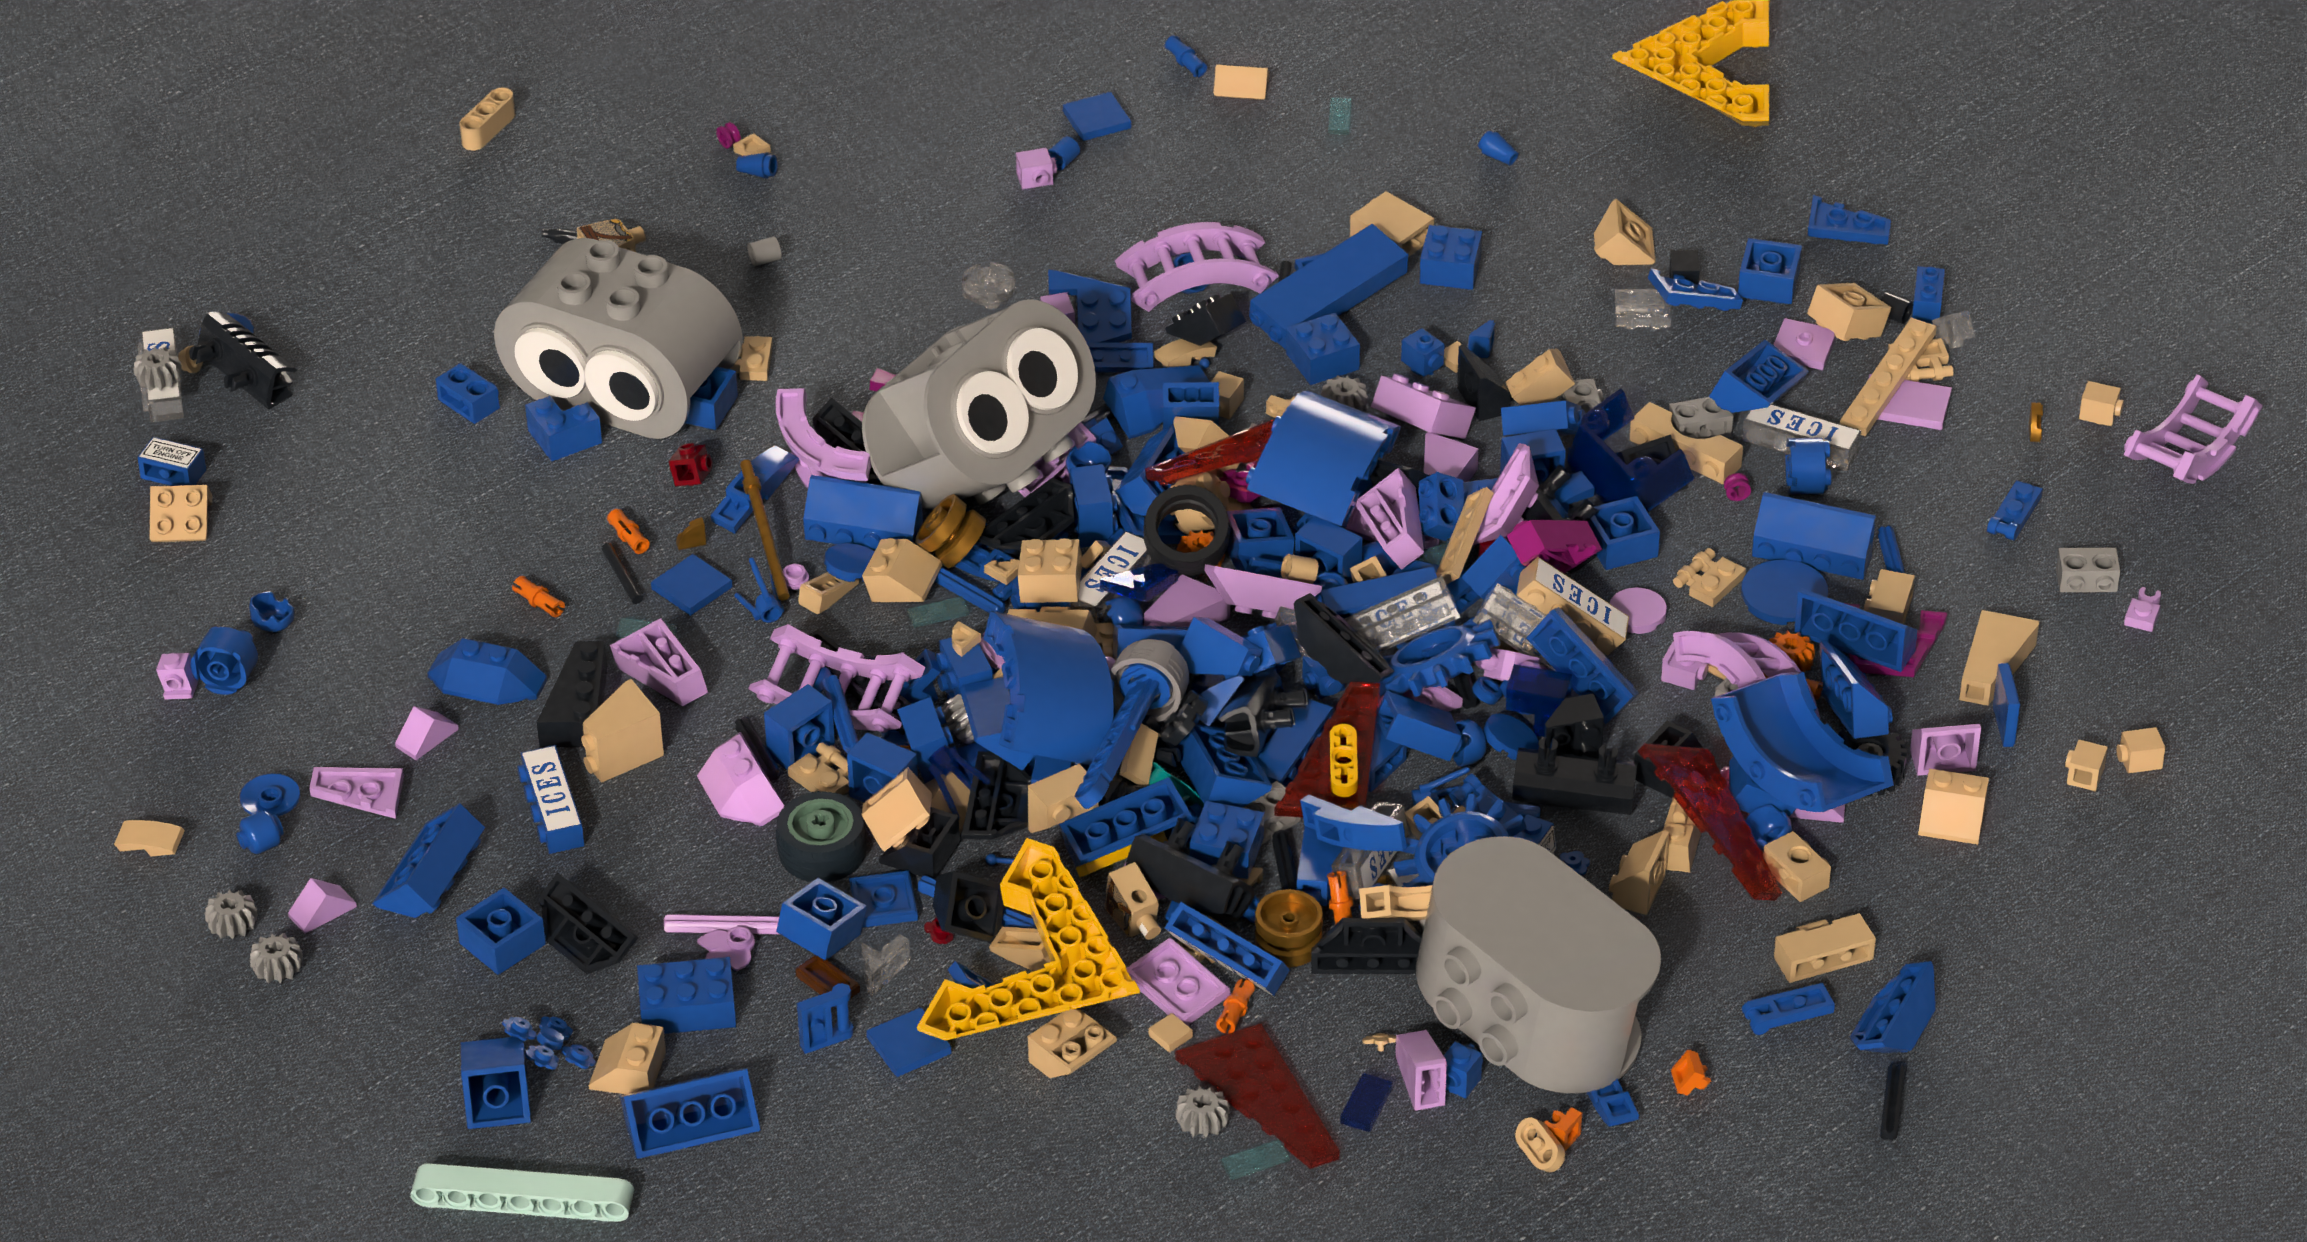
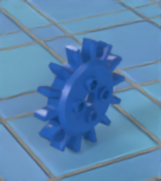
M1472 617L1461 626H1457L1454 620H1450L1444 628L1431 632L1428 629H1424L1421 631V636L1409 643H1397L1398 651L1394 655L1383 656L1395 672L1392 676L1378 683H1372L1377 695L1380 697L1386 691L1402 695L1407 690H1412L1414 697L1420 696L1425 688L1437 686L1443 688L1448 686V680L1460 673L1471 674L1474 672L1471 665L1475 661L1490 659L1492 657L1490 648L1500 645L1491 620L1488 619L1478 624L1474 621L1476 617Z
M1468 794L1465 812L1452 814L1451 806L1443 798L1438 800L1441 819L1432 824L1419 814L1413 817L1416 828L1423 834L1419 840L1405 837L1407 848L1402 852L1415 854V858L1394 862V869L1397 877L1419 874L1417 878L1402 887L1433 885L1436 871L1449 853L1479 839L1502 836L1513 837L1527 828L1524 818L1519 814L1502 825L1499 821L1506 812L1503 800L1497 799L1488 813L1483 814L1478 812L1479 805L1475 794ZM1532 837L1524 838L1525 840L1533 842Z

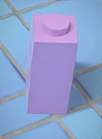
M1427 432L1425 435L1424 473L1432 475L1439 472L1462 479L1463 482H1469L1478 470V448Z
M1180 575L1144 613V626L1189 627L1193 617L1209 618L1216 623H1220L1230 617V604L1224 602L1217 589L1185 575Z
M1423 1030L1396 1035V1059L1414 1111L1445 1106L1447 1062L1428 1031Z

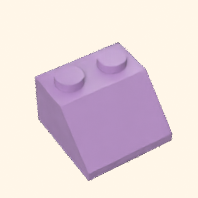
M1980 724L1913 729L1910 752L1917 776L1928 775L1929 768L1949 772L1976 771L1981 733Z

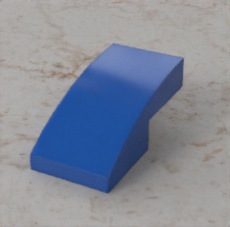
M1582 471L1571 474L1572 477L1555 493V498L1567 513L1569 504L1594 496V487Z
M975 544L968 554L954 566L977 577L1000 582L984 573V565L993 560H997V562H1011V559L1014 558L997 549L989 553Z
M1618 1079L1607 1087L1587 1092L1597 1113L1609 1127L1639 1120V1114L1628 1091L1623 1092Z

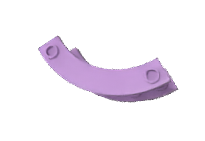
M1218 222L1190 223L1158 232V237L1145 243L1143 240L1136 243L1115 260L1116 266L1134 277L1139 286L1131 295V301L1148 312L1170 296L1192 287L1226 283L1244 286L1260 294L1279 276L1277 272L1260 265L1255 252L1265 244L1261 235L1241 226L1234 225L1233 228L1221 226ZM1201 250L1220 251L1223 259L1205 260ZM1190 252L1194 262L1175 268L1171 257ZM1234 255L1239 256L1244 260L1235 259ZM1161 261L1165 272L1148 281L1145 271Z
M2196 374L2194 380L2188 383L2185 395L2178 406L2159 426L2147 432L2135 430L2133 436H2130L2125 443L2124 455L2133 460L2149 458L2173 468L2175 472L2173 477L2186 483L2194 484L2197 479L2203 481L2219 470L2235 452L2236 446H2233V444L2240 435L2244 437L2247 435L2262 405L2256 399L2245 395L2243 401L2238 403L2207 390L2206 388L2209 383L2202 376ZM2200 399L2233 412L2234 416L2226 427L2221 428L2191 414ZM2185 424L2216 439L2210 445L2204 446L2176 433ZM2169 442L2187 451L2182 455L2163 446Z
M777 389L776 415L786 443L791 449V453L799 458L795 468L805 487L808 489L811 475L867 483L871 470L870 454L865 451L848 450L838 446L833 448L826 444L825 440L810 427L807 421V394L805 389Z
M787 624L774 629L770 640L779 644L780 650L767 680L764 679L750 684L749 690L756 693L759 700L769 704H778L789 697L792 693L777 685L790 654L796 653L807 658L810 663L799 690L807 684L813 687L820 669L825 666L841 672L839 680L844 695L851 678L856 675L870 678L858 709L849 710L854 728L857 730L886 733L888 730L898 729L902 725V722L892 717L891 714L904 682L922 677L925 667L904 653L877 655L875 660L863 659L864 655L860 652L840 647L835 652L821 647V640ZM886 680H893L881 709L870 710L881 683H885Z
M1701 631L1673 633L1676 662L1698 661L1714 665L1732 684H1737L1739 688L1766 679L1764 674L1772 677L1781 673L1801 672L1795 662L1778 646L1756 635L1732 632L1713 634ZM1807 683L1808 688H1809V691H1810V693H1811V696H1812V698H1813V700H1814V702H1815V704H1816V701H1815V699H1814V696H1813V694H1812V691H1811V689H1810V686H1809V684ZM1817 708V709L1815 710V713L1817 714L1818 718L1820 719L1819 712H1818V708Z

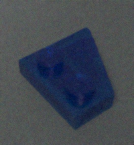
M1164 564L1144 566L1102 577L1100 579V590L1147 602L1178 581V570L1167 568Z

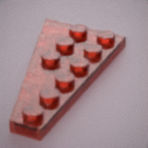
M1274 420L1267 421L1145 468L1147 480L1159 481L1160 485L1175 483L1176 479L1240 462H1255L1261 456L1272 434L1271 429Z
M1349 683L1336 705L1335 713L1331 719L1326 721L1321 736L1317 737L1300 764L1293 782H1289L1285 789L1284 797L1274 807L1275 816L1303 817L1300 800L1307 795L1314 796L1350 811L1359 805L1366 808L1379 706L1380 683ZM1338 724H1349L1357 732L1358 790L1349 797H1339L1331 790L1330 730ZM1345 737L1340 738V746L1346 745ZM1340 757L1336 761L1341 764L1349 763L1351 759L1348 757ZM1341 775V783H1347V775Z
M1644 744L1638 750L1639 754L1643 759L1648 757L1657 767L1654 773L1661 781L1666 780L1675 790L1673 797L1701 833L1707 831L1716 842L1712 847L1718 855L1724 854L1734 865L1732 867L1733 874L1754 900L1775 901L1782 894L1776 878L1767 865L1764 854L1759 849L1752 831L1742 816L1739 805L1734 800L1727 782L1717 767L1715 758L1709 749Z
M1261 1023L1175 1051L1176 1061L1181 1065H1188L1194 1070V1075L1201 1081H1208L1216 1088V1092H1223V1096L1229 1104L1249 1120L1255 1119L1262 1125V1130L1269 1136L1272 1134L1284 1143L1286 1150L1310 1169L1339 1160L1340 1151Z

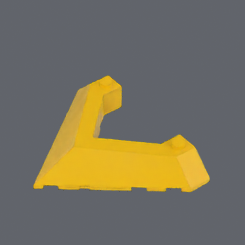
M1732 0L1728 3L1721 1L1707 8L1706 13L1699 17L1692 15L1659 31L1654 36H1649L1633 44V49L1627 52L1618 51L1612 54V59L1707 104L1742 126H1769V85H1742L1737 81L1732 83L1724 78V73L1712 67V65L1742 47H1769V0Z
M1026 838L1000 883L1004 906L1032 916L1051 962L1044 964V968L1028 974L1026 971L1002 978V983L985 988V985L972 989L944 979L919 1022L917 1031L942 1040H949L1140 993L1139 987L1130 977L1124 962L1115 947H1112L1109 937L1088 902L1084 900L1079 892L1078 886L1068 869L1066 870L1055 847Z

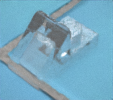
M899 934L891 943H887L881 952L861 943L862 967L868 995L873 997L910 961L908 938Z

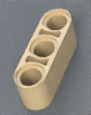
M504 87L494 89L461 119L462 146L465 149L472 151L483 148L515 117V107L512 90Z

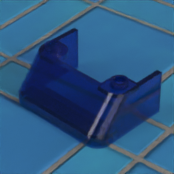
M1620 388L1582 417L1569 450L1567 462L1573 473L1583 472L1593 485L1594 494L1603 504L1637 496L1646 511L1649 512L1692 481L1694 476L1681 449L1658 465L1648 457L1637 458L1626 465L1604 442L1605 439L1635 418L1626 395Z

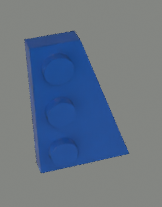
M1813 195L1807 236L1888 245L1891 226L1890 219L1862 210L1855 213L1844 209V204L1835 202L1834 205L1822 202V197Z
M1650 268L1649 281L1669 305L1679 306L1680 304H1687L1701 309L1708 306L1722 311H1728L1729 309L1740 310L1743 299L1732 287L1707 281H1699L1697 285L1685 279L1684 276L1674 274L1673 279L1660 276V270Z

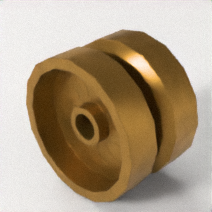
M954 494L947 496L933 509L920 527L915 543L928 553L936 550L935 557L941 560L942 564L947 568L953 567L968 554L981 536L986 525V519L975 510L966 512L967 504Z
M1278 890L1266 895L1258 903L1255 911V945L1281 960L1288 968L1302 966L1311 962V948L1322 938L1323 912L1321 905L1313 896L1298 890Z

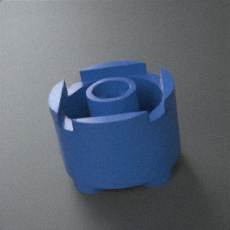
M1822 437L1787 438L1786 447H1790V455H1785L1786 485L1791 486L1788 494H1823L1824 490H1828V485H1831V470L1826 468L1827 457H1830L1829 441H1823Z
M217 626L210 628L191 659L190 667L195 679L198 681L200 678L206 684L205 688L213 693L222 695L235 693L237 689L243 687L258 661V652L253 643V637L244 630L239 631L229 627Z

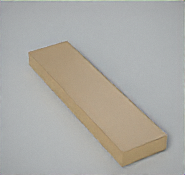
M1487 487L1467 496L1436 572L1437 578L1441 577L1445 585L1458 579L1461 575L1493 496V492Z

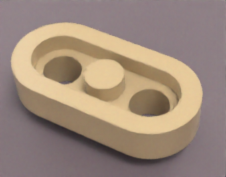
M1531 1117L1522 1120L1515 1133L1517 1144L1536 1168L1546 1172L1558 1170L1565 1158V1151L1561 1143L1544 1122Z

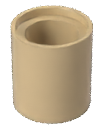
M1287 554L1284 557L1281 566V576L1283 579L1309 584L1314 583L1318 574V561L1316 559Z

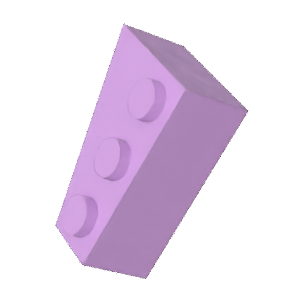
M1395 373L1393 377L1381 375L1371 405L1372 408L1430 433L1466 439L1476 407L1451 399L1448 394L1443 392L1430 391L1427 385L1418 382L1408 383L1409 378Z
M1397 468L1362 495L1355 506L1384 551L1402 570L1424 553L1416 487L1400 468Z

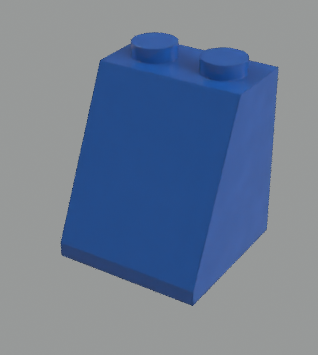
M517 1037L461 1042V1075L467 1129L531 1123L524 1041Z

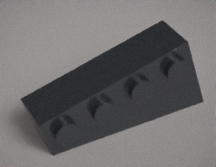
M575 641L537 720L539 748L556 745V747H584L581 737L584 735L583 722L604 701L607 674L605 641Z

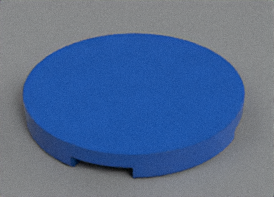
M1771 560L1756 565L1746 573L1742 581L1741 596L1748 606V611L1757 618L1772 624L1787 625V622H1795L1797 593L1800 588L1828 598V585L1824 577L1809 565L1793 560Z

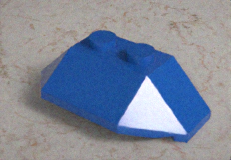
M465 638L440 652L427 673L428 678L434 682L443 694L497 705L519 702L524 699L536 700L547 682V676L518 649Z
M1931 961L1905 964L1899 970L1901 974L1890 980L1873 997L1849 1037L1859 1050L1893 1053L1908 1052L1915 1047L1917 1040L1936 1010L1934 966Z

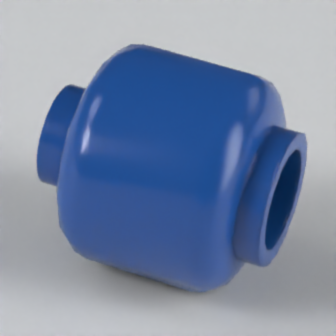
M262 810L243 818L239 824L240 832H237L236 836L243 849L248 848L253 854H261L279 845L284 830L276 814H270L268 811Z

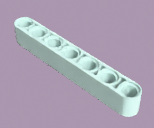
M423 1164L417 1169L411 1198L415 1203L425 1207L619 1222L628 1217L634 1187L630 1182L619 1178Z

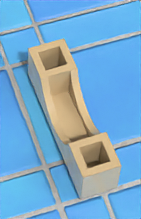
M1651 402L1646 404L1631 419L1630 441L1640 445L1671 434L1680 464L1721 484H1724L1725 479L1729 475L1736 473L1742 467L1743 445L1722 435L1707 439H1695L1684 436L1672 425L1673 413Z
M1385 885L1359 889L1361 918H1405L1407 921L1426 919L1433 885L1422 887Z

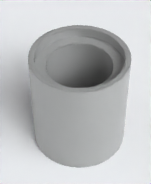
M775 236L748 243V254L753 266L781 259V249Z

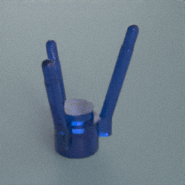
M944 745L928 759L932 764L928 770L935 777L952 814L958 815L960 820V815L941 773L948 776L953 772L969 790H971L972 783L958 768L959 764L985 784H990L991 781L962 758L953 747L949 749L947 745Z

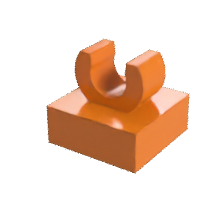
M1687 1050L1671 1069L1677 1093L1688 1096L1695 1087L1704 1090L1711 1082L1710 1078L1704 1077L1708 1069L1705 1065L1701 1064L1697 1052Z
M1572 1107L1566 1114L1554 1110L1552 1121L1557 1124H1552L1546 1120L1544 1122L1561 1143L1564 1151L1581 1134L1582 1112Z

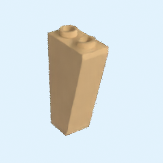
M1982 610L1963 673L1959 700L1989 706L1994 699L1998 664L2008 663L2011 667L2012 675L2016 672L2036 646L2039 621Z

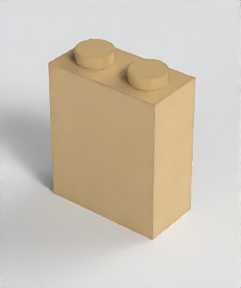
M1385 191L1350 216V237L1367 226L1374 224L1408 253L1409 257L1424 246L1429 225H1434V218Z

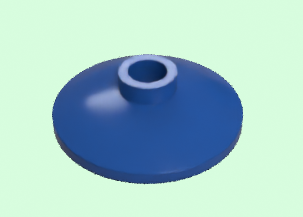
M282 774L258 776L245 784L240 793L241 806L250 815L264 810L270 814L274 813L278 817L291 811L300 799L298 784L292 778Z

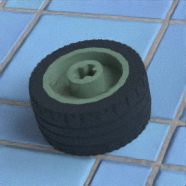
M817 791L792 799L781 809L776 823V843L780 862L792 876L807 882H813L817 878L825 882H832L851 875L861 866L867 849L866 822L862 817L861 808L858 807L855 801L847 798V796L835 792Z

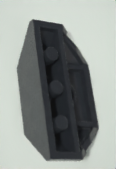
M831 397L813 417L814 431L825 440L826 444L833 448L838 446L848 450L866 452L862 435V422ZM872 466L867 483L879 479Z
M1051 478L986 525L977 542L1020 557L1022 540L1052 539L1075 522L1072 485Z
M1309 593L1294 602L1299 644L1306 650L1307 655L1311 659L1318 661L1327 670L1331 678L1339 681L1341 684L1378 683L1392 676L1395 672L1369 642L1335 611L1324 603L1317 601L1314 595Z
M978 751L963 826V839L1000 840L1028 827V785L1031 784L1032 778L1024 769L1023 771L991 751Z
M558 872L539 896L546 941L587 975L619 963L638 939V936L631 928Z
M1342 918L1311 948V974H1416V964L1422 935L1405 918Z

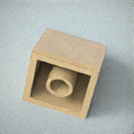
M632 679L625 681L583 722L584 735L581 737V740L586 750L584 764L590 774L594 773L601 783L664 756L660 713Z

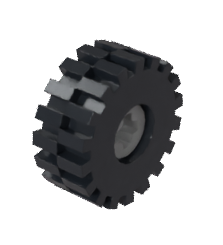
M1889 728V734L1857 739H1854L1848 730L1847 732L1844 730L1839 732V736L1844 739V744L1853 750L1859 749L1874 755L1888 756L1894 785L1885 789L1892 792L1895 790V785H1901L1906 770L1907 748H1905L1906 743L1904 739L1900 740V735L1897 732L1890 734ZM1885 789L1878 791V796L1885 795Z

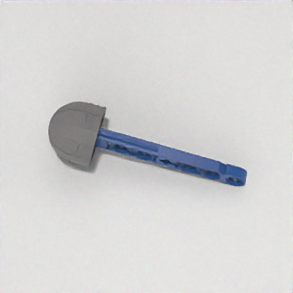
M1142 639L1127 646L1116 659L1110 675L1114 681L1113 703L1119 711L1083 778V783L1079 785L1074 797L1084 809L1093 807L1104 797L1109 783L1113 780L1145 715H1152L1157 722L1163 721L1173 711L1176 712L1182 702L1189 684V670L1185 659L1168 642Z

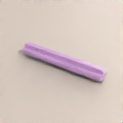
M667 914L664 918V930L667 933H709L715 930L728 932L734 927L741 926L749 929L752 934L781 935L776 932L779 916Z

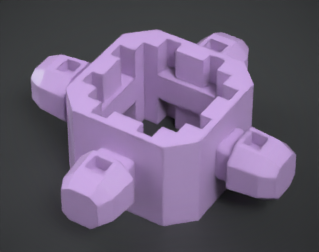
M1490 648L1492 654L1490 659L1475 661L1479 668L1484 669V677L1500 681L1506 680L1535 687L1536 682L1542 683L1548 679L1549 671L1546 667L1540 665L1541 658Z

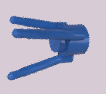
M751 557L749 558V563L762 594L756 598L755 607L739 593H735L734 596L752 613L756 621L761 619L763 622L771 623L778 620L785 609L781 600L778 599L772 574H770L773 595L768 592L754 558Z
M1465 767L1430 783L1419 785V789L1411 790L1413 805L1415 806L1429 796L1439 806L1438 797L1449 795L1454 788H1460L1461 786L1449 787L1436 791L1435 787L1468 773L1470 768Z

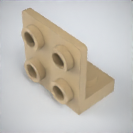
M207 485L150 486L151 542L206 541L208 505H212V493Z

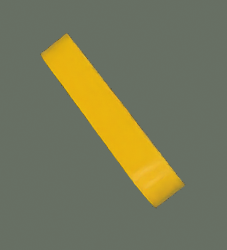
M1338 724L1330 730L1331 790L1339 797L1352 796L1358 790L1357 732L1349 724ZM1345 737L1346 745L1340 746V738ZM1340 757H1348L1351 759V761L1346 764L1338 763L1336 760ZM1341 775H1347V783H1341Z

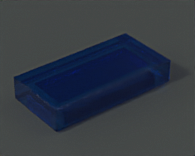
M1363 1073L1340 1116V1123L1370 1132L1392 1090V1081Z

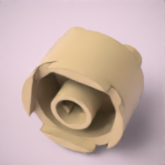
M1204 472L1178 479L1176 484L1170 487L1196 485L1197 487L1205 488L1215 494L1223 503L1226 511H1228L1226 506L1229 504V485L1225 481H1220L1213 473ZM1184 509L1170 513L1171 516L1176 515L1179 522L1175 524L1177 528L1189 535L1190 531L1199 533L1201 529L1202 531L1215 529L1211 519L1202 512Z

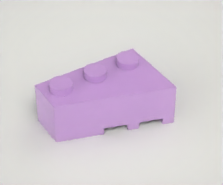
M661 618L610 645L619 670L681 706L708 693L701 669Z

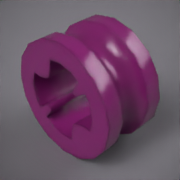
M728 122L716 129L717 138L724 148L728 149L741 140L740 133L732 122Z
M1742 473L1731 474L1724 481L1726 495L1732 501L1744 500L1751 493L1749 480Z

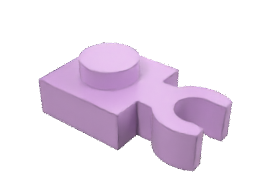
M2141 587L2138 600L2133 598L2131 600L2124 625L2152 632L2160 613L2161 591L2157 590L2154 596L2145 595L2146 588Z

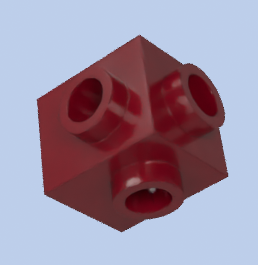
M683 444L678 447L677 451L668 461L675 486L701 484L712 470V458L707 454L705 445Z

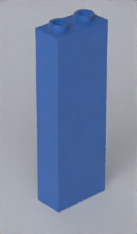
M1371 224L1250 300L1249 318L1255 326L1265 331L1273 342H1277L1286 350V328L1332 313H1336L1339 316L1406 274L1409 254L1374 224Z

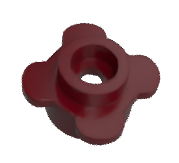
M937 917L932 922L924 924L925 932L930 933L931 939L935 943L947 944L955 937V934L941 930Z

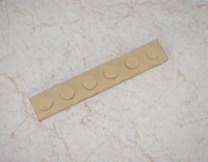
M1914 318L1908 321L1841 418L1840 425L1859 430L1858 434L1863 436L1868 434L1936 335V325Z

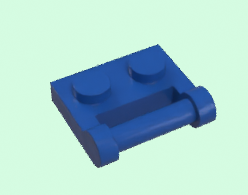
M837 984L830 992L797 1003L799 1040L804 1054L847 1040L853 1036V1024L849 1019L848 1001L851 999V989L847 984ZM836 1006L837 1023L832 1028L831 1008Z

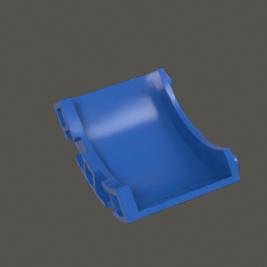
M1310 391L1297 393L1295 399L1290 403L1281 417L1276 416L1271 429L1272 434L1259 458L1256 468L1251 467L1247 474L1246 483L1249 484L1247 490L1342 527H1347L1361 494V491L1357 490L1361 480L1369 479L1377 466L1378 457L1383 458L1387 453L1392 452L1401 426Z
M990 611L983 640L993 647L997 655L1003 657L1005 663H1003L1001 668L1004 687L1010 689V704L1005 705L999 744L1012 751L1090 765L1113 722L1114 681L1111 679L1109 666L1100 645L1090 633L1083 629Z
M1804 672L1781 673L1711 698L1714 716L1721 733L1738 763L1764 791L1789 806L1809 812H1826L1894 785L1888 756L1874 755L1847 747L1844 744V739L1828 723L1823 724L1815 713L1817 706L1809 691Z

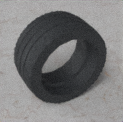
M1178 485L1163 491L1152 501L1144 519V542L1149 556L1162 570L1177 576L1185 575L1190 577L1206 573L1204 571L1205 564L1217 565L1227 550L1230 539L1229 517L1223 503L1211 491L1196 485ZM1184 509L1202 512L1214 524L1215 535L1213 540L1207 547L1197 552L1183 553L1172 550L1161 541L1158 530L1160 522L1168 514Z

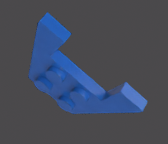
M1048 270L1049 295L1065 292L1068 295H1077L1078 330L1086 342L1120 343L1132 339L1130 288L1056 270Z

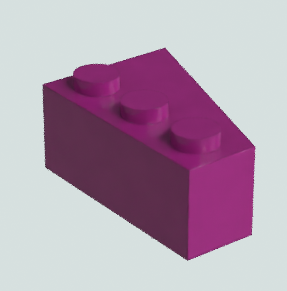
M1522 521L1513 528L1514 531L1506 535L1522 565L1527 567L1539 557L1563 574L1602 550L1587 521Z

